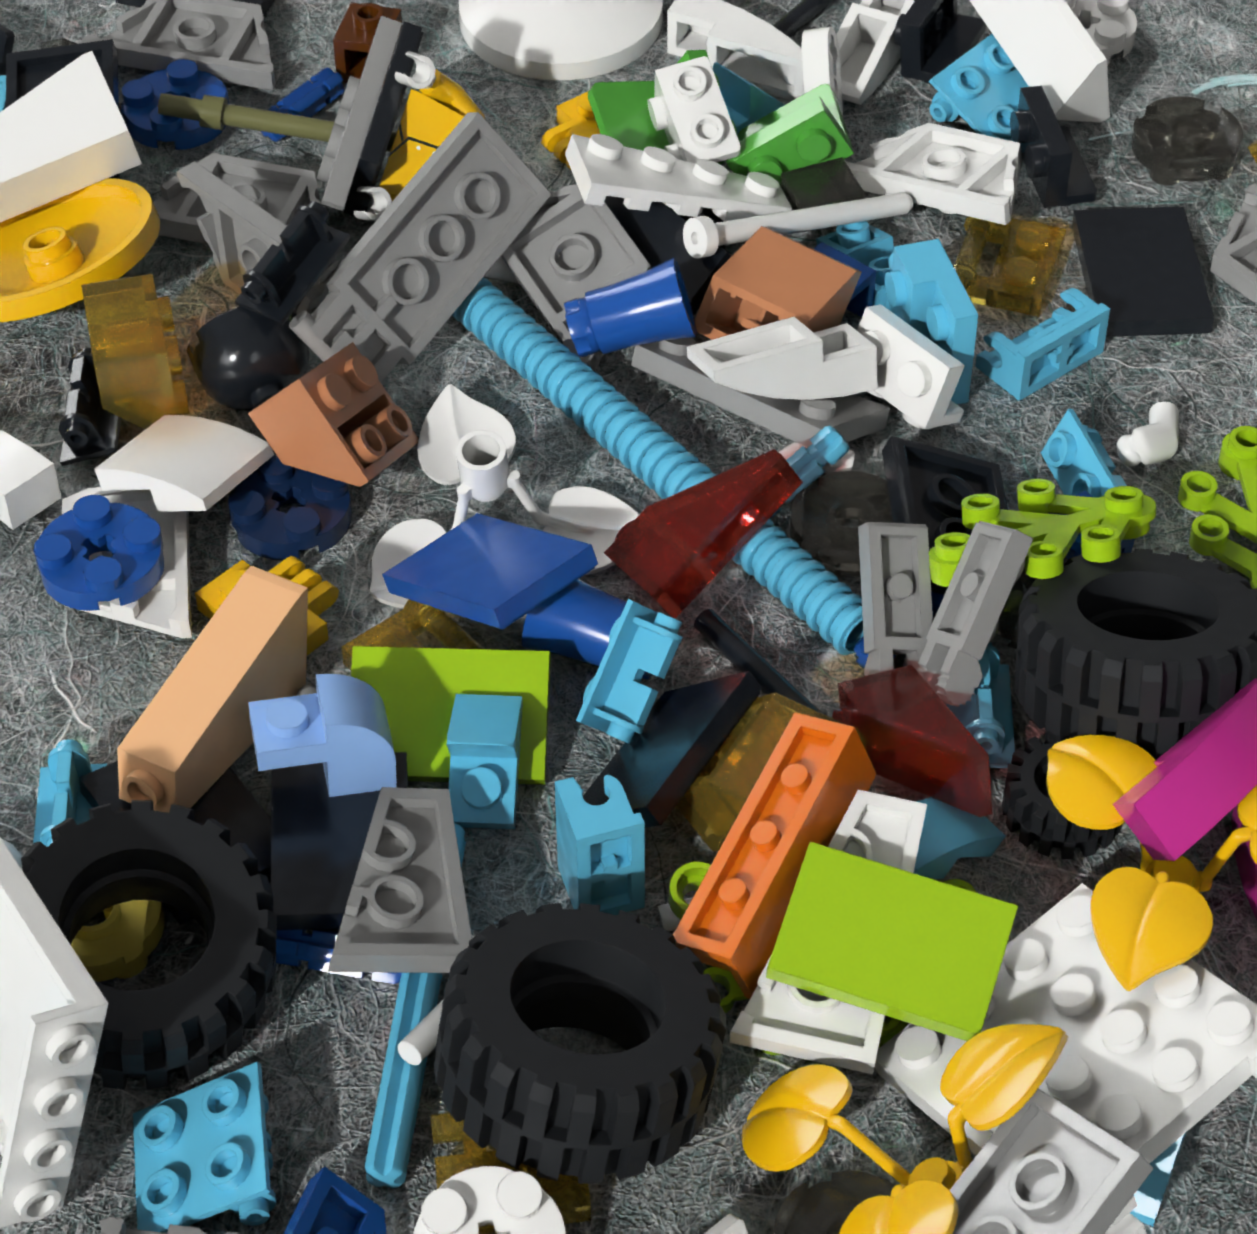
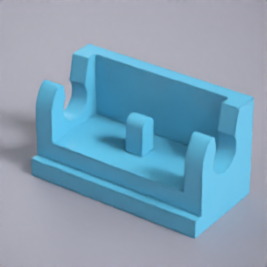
M1068 288L1060 293V297L1065 303L1072 305L1076 310L1075 312L1060 307L1053 311L1051 318L1012 340L997 331L987 334L983 337V340L989 347L995 350L991 352L984 350L977 354L975 367L1020 401L1104 351L1110 314L1108 306L1103 303L1098 305L1078 289Z
M605 775L604 792L609 797V800L601 805H591L583 799V790L573 777L555 781L558 869L573 909H578L580 903L600 905V912L618 915L620 910L630 912L645 908V822L641 812L633 813L622 784L615 777Z

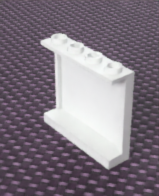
M1 837L0 1154L3 1158L0 1168V1229L22 1221L35 1222L41 1220L53 1211L64 1207L108 1008V1002Z

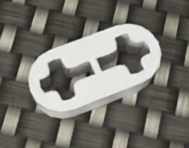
M833 27L804 30L802 34L804 94L822 84L830 85L836 95L843 117L840 54L835 30Z

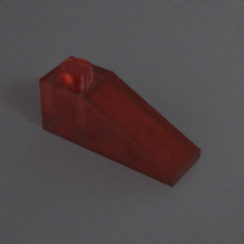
M773 449L647 506L635 520L628 522L620 529L615 541L604 554L629 580L667 614L676 619L803 482L786 459Z
M912 665L838 683L840 709L833 711L832 720L833 722L856 728L877 775L975 816L983 817L992 814L988 753Z

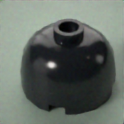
M239 306L218 315L204 324L196 332L200 343L195 348L188 344L186 351L197 378L206 393L226 407L238 410H253L306 374L310 355L309 348L289 328L291 320L297 315L296 311L294 310L284 324H281Z

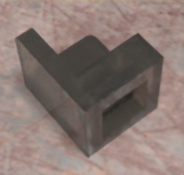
M843 157L781 173L780 186L792 210L865 198V192Z

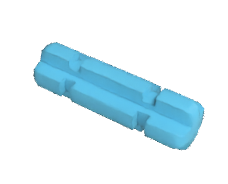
M826 426L810 439L811 446L808 448L802 446L766 477L768 483L765 486L758 484L745 496L749 504L758 508L763 516L771 519L782 510L779 506L784 501L790 503L826 472L823 468L826 464L834 465L849 451L850 447L844 437L834 427Z

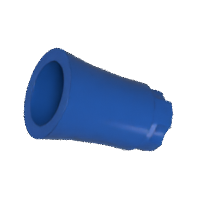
M675 257L643 273L612 285L588 291L585 293V297L572 299L564 303L568 329L579 357L592 355L600 350L604 355L633 346L664 340L697 337L691 302Z
M578 579L527 613L522 632V647L535 651H550L552 654L599 666L609 644L611 628L621 616L627 601L621 600ZM645 671L642 678L649 680L653 674Z

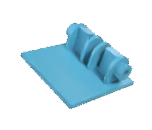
M991 34L930 79L929 83L937 92L932 98L929 110L931 116L938 122H952L961 116L978 134L1013 141L1010 131V116L1012 111H1018L1020 88L1029 86L994 35Z
M258 1061L133 1113L137 1230L167 1233L169 1224L189 1226L229 1209L238 1214L240 1222L245 1225L256 1226L269 1220V1212L276 1206V1194L270 1186L269 1171L273 1167V1156L269 1150L272 1147L271 1135L266 1131L265 1114L269 1110V1101L267 1096L263 1094L262 1068Z

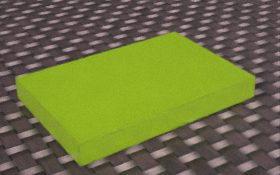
M353 646L351 677L366 682L381 696L385 705L394 752H407L408 781L449 782L450 753L446 744L455 695L476 694L522 696L518 784L546 785L550 651Z
M810 841L767 967L766 978L968 1041L982 1031L1018 905Z

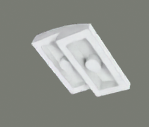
M164 415L94 468L102 491L150 490L158 512L207 511L274 456V452L268 442L235 426L202 417Z

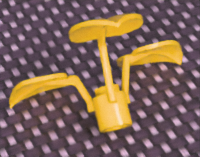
M1107 735L1076 736L1060 741L1048 749L1046 785L1053 805L1068 821L1084 828L1108 830L1116 828L1125 822L1112 804L1156 769L1157 766L1154 763L1155 759L1146 750L1128 740ZM1257 785L1243 798L1237 807L1238 818L1245 827L1235 829L1229 835L1203 871H1197L1192 862L1184 856H1180L1176 861L1153 860L1140 842L1142 854L1141 869L1134 867L1117 868L1103 876L1096 884L1090 904L1092 928L1102 956L1126 991L1135 989L1146 980L1165 970L1185 963L1197 955L1207 944L1213 928V915L1207 901L1200 892H1206L1211 889L1214 877L1242 843L1250 841V854L1257 864Z
M1033 1024L1000 1025L973 1036L954 1054L942 1075L940 1091L949 1103L955 1105L949 1112L947 1120L958 1160L956 1162L944 1160L940 1157L928 1158L918 1164L910 1174L851 1122L837 1115L849 1101L853 1087L840 1070L823 1064L808 1065L790 1071L776 1080L761 1094L750 1110L747 1122L742 1126L744 1152L752 1163L761 1169L774 1172L786 1171L810 1159L825 1142L829 1129L838 1131L900 1183L893 1187L890 1196H874L858 1204L848 1215L839 1234H953L959 1212L958 1203L950 1189L973 1160L965 1133V1122L967 1121L976 1130H989L1013 1117L1042 1084L1059 1058L1067 1042L1068 1035L1056 1026Z

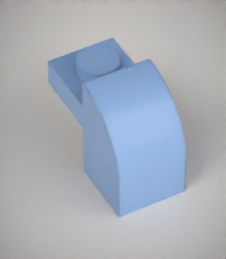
M316 674L317 693L248 702L258 771L323 763L329 797L380 791L381 787L397 788L396 757L385 705L379 693L366 682L341 674Z

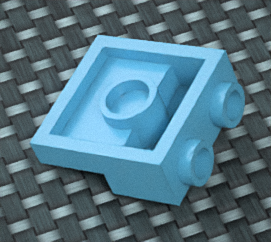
M939 239L895 246L894 252L888 261L892 272L885 274V291L887 296L885 307L965 365L951 400L956 404L968 403L979 314Z

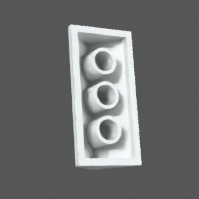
M969 0L1028 86L1042 85L1057 120L1101 123L1110 118L1107 59L1065 0Z

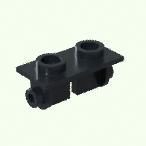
M310 201L307 206L300 205L295 210V217L279 235L282 240L279 246L272 244L255 267L243 275L245 284L241 288V294L235 300L236 305L284 324L351 238L350 235L328 226L326 220L329 218L328 211L324 206L315 201Z
M82 348L69 359L68 370L71 374V390L68 391L65 416L59 423V433L63 437L60 464L62 466L88 459H97L103 455L117 452L128 369L124 365L109 370L99 356V353L92 348Z

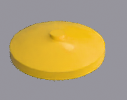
M107 178L1 222L0 322L28 319L64 308L102 290L131 270L149 252L160 230V218L148 191L135 182Z

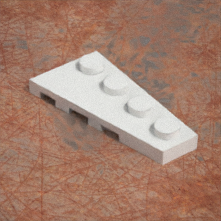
M572 134L565 152L585 204L603 206L606 196L624 198L623 204L627 209L649 211L653 201L664 203L672 208L677 215L697 217L698 214L702 213L703 208H711L713 213L724 221L792 210L779 182L764 173L749 172L748 176L729 172L722 165L706 159H699L695 164L676 159L671 153L657 147H645L644 151L625 147L618 140L603 134H593L591 138Z
M858 790L828 847L914 873L927 804ZM769 958L758 979L754 993L745 1010L741 1011L730 1032L729 1043L873 1074L885 1015L766 978Z

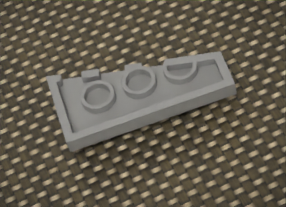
M694 338L664 340L634 347L631 366L807 448L812 445L810 439L826 426L834 427L847 442L881 431L886 427L890 407L855 395L815 400L775 399L744 393L715 383L687 358L686 347L698 344Z

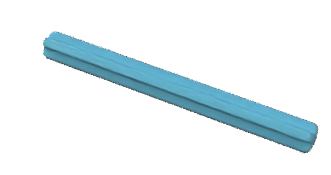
M454 823L462 867L466 845L464 839L465 831L460 825ZM401 973L364 1166L367 1182L375 1187L398 1188L406 1179L427 1057L419 1065H411L400 1056L397 1046L437 1006L442 973Z

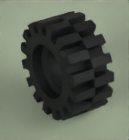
M1046 733L1045 743L1042 745L1035 736L1026 741L1025 751L1019 747L1012 755L1011 764H1008L1002 802V813L1007 815L1006 825L1011 833L1020 829L1018 841L1026 847L1034 840L1039 841L1038 853L1049 857L1052 847L1061 848V859H1073L1075 848L1080 847L1084 858L1095 854L1097 843L1105 849L1112 843L1114 833L1118 835L1122 825L1108 830H1094L1080 827L1068 821L1060 814L1051 799L1040 791L1047 787L1048 749L1058 742L1050 738L1049 734Z

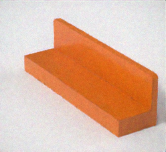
M794 712L673 933L676 939V947L680 950L688 947L699 958L701 963L730 971L743 994L748 999L754 993L758 979L772 955L809 842L828 847L857 791H869L875 779L876 771L854 726Z

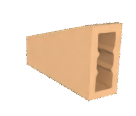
M251 566L244 572L118 746L119 799L131 803V800H153V811L169 813L172 804L191 808L253 743L248 702L296 696L299 689L306 685L307 587L255 566Z

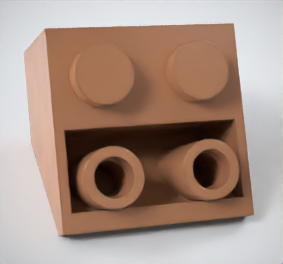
M761 226L712 276L695 318L697 332L713 340L790 317L798 319L812 332L838 326L842 321L862 272L770 228Z
M353 342L248 413L282 464L358 487L371 481L414 447L419 440L412 429L411 421L406 412L394 403L379 381L377 371L372 362L360 353Z

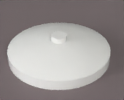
M459 0L461 33L468 46L476 55L503 71L540 80H578L618 70L640 58L649 50L658 38L663 22V0Z

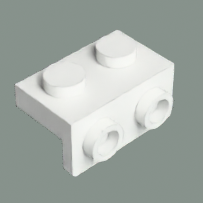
M702 56L655 70L654 97L648 99L647 103L655 130L664 129L670 145L665 146L664 150L671 153L676 159L695 164L699 159H706L717 163L739 156L741 145L709 59Z
M883 305L866 307L857 331L877 346L878 389L867 392L885 399L902 412V417L906 422L917 428L930 430L935 427L960 422L964 410L954 403L951 398L965 365Z

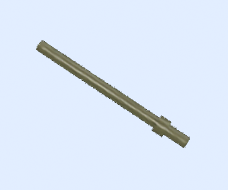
M161 93L158 102L159 115L199 121L200 127L223 130L226 125L329 142L335 122L228 104L227 98L204 95L202 99ZM392 131L386 152H391L397 131Z

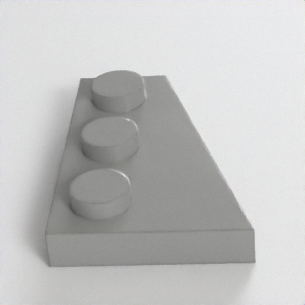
M381 787L327 972L450 973V968L457 955L469 946L472 935L449 789Z

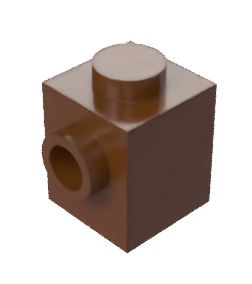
M350 3L333 38L336 73L339 72L344 79L341 83H347L349 76L360 79L380 17L384 16L402 23L401 9L382 7L375 3Z

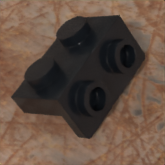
M914 0L908 12L899 16L895 27V44L899 45L901 49V76L922 80L930 84L931 78L976 46L985 32V22L983 19L958 14L957 0Z
M1042 85L1020 88L1018 111H1012L1010 116V131L1013 142L1020 143L1021 157L1026 166L1027 174L1035 186L1043 207L1069 206L1095 201L1097 189L1069 128L1059 125Z

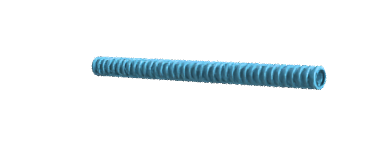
M483 277L452 314L454 319L461 322L468 331L473 332L477 339L483 341L500 359L505 360L508 366L515 369L522 378L527 379L531 386L538 389L545 398L550 399L554 406L560 408L568 418L573 419L575 424L583 428L591 438L596 439L601 447L606 448L614 458L619 459L624 467L631 469L637 478L642 479L647 487L655 490L661 499L666 500L670 507L679 511L681 516L685 520L690 521L698 531L703 532L709 541L716 543L723 553L729 554L732 561L741 565L748 575L754 576L761 586L767 587L771 595L780 598L786 608L792 609L800 620L806 621L809 628L819 632L821 638L825 642L831 643L839 654L849 655L855 653L854 646L863 637L862 597L853 593L846 583L840 582L833 572L827 571L820 561L814 560L811 553L800 548L798 542L789 538L785 531L774 525L771 519L763 516L758 508L750 505L747 499L737 494L731 485L725 484L719 475L712 473L706 464L701 463L694 454L687 451L685 446L676 442L671 434L664 432L658 423L653 422L646 413L641 412L634 403L629 402L625 395L616 391L612 384L606 382L599 373L594 372L587 363L582 362L578 355L570 352L565 344L560 343L553 334L547 332L545 327L538 324L532 316L526 314L520 306L514 304L512 299L505 296L499 288L493 286L487 278Z

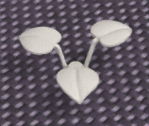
M448 384L432 405L420 432L417 448L418 459L424 473L436 483L452 485L461 482V485L457 488L458 501L454 522L450 530L466 521L469 501L472 498L481 502H490L499 498L507 488H512L532 519L537 524L546 526L542 531L592 544L598 565L585 575L595 574L612 567L646 541L649 528L643 518L622 500L596 488L573 486L561 489L550 500L549 514L543 512L521 482L520 472L509 469L508 463L516 450V435L511 423L502 414L470 398L452 384ZM428 519L406 520L394 525L381 537L372 556L370 594L374 599L397 608H431V606L389 593L382 574L444 535L446 531L440 524Z

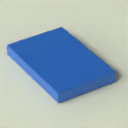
M477 513L382 575L391 594L503 630L593 570L598 565V561L592 544Z

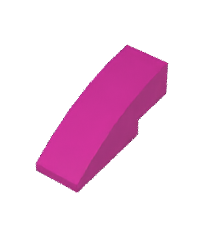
M1257 678L1248 683L1228 702L1155 760L1154 763L1157 768L1112 804L1153 860L1176 861L1220 822L1257 785Z

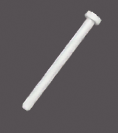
M901 192L714 223L707 216L688 219L684 225L683 242L687 252L693 258L710 257L716 253L718 246L746 242L761 226L770 228L782 235L899 216L907 214L912 209L913 199L908 194Z

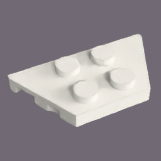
M926 123L910 129L898 137L886 138L870 144L869 158L856 163L842 160L836 166L827 170L830 183L879 195L904 192L912 197L913 203L936 208L943 213L961 214L1007 225L1011 220L1022 164L1021 146L1018 142Z
M100 486L84 489L62 499V514L67 511L73 510V505L81 497L101 495L106 497L110 503H121L140 509L156 520L161 528L164 572L154 588L135 602L121 606L120 600L117 598L111 601L98 602L100 610L84 612L179 638H192L189 511L158 512L150 490L102 491ZM101 551L90 555L89 560H93L100 555L106 557L113 555L112 552Z

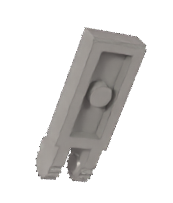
M983 521L975 523L927 634L926 640L928 641L918 662L919 668L915 669L914 685L917 686V691L921 692L922 695L935 699L940 696L939 699L944 700V703L957 707L960 704L966 705L967 701H971L972 695H975L974 689L978 688L983 677L979 660L982 659L987 645L996 635L999 617L1014 583L1020 578L1024 570L1025 557L1033 538L1015 529Z
M866 522L858 527L864 653L869 654L864 668L866 695H868V701H871V704H888V701H891L890 698L893 697L892 693L894 690L893 654L906 655L901 669L903 696H905V701H908V704L925 705L929 697L917 691L918 688L914 685L915 679L913 677L916 676L915 669L919 668L918 662L928 640H926V637L933 623L928 527H926V524Z

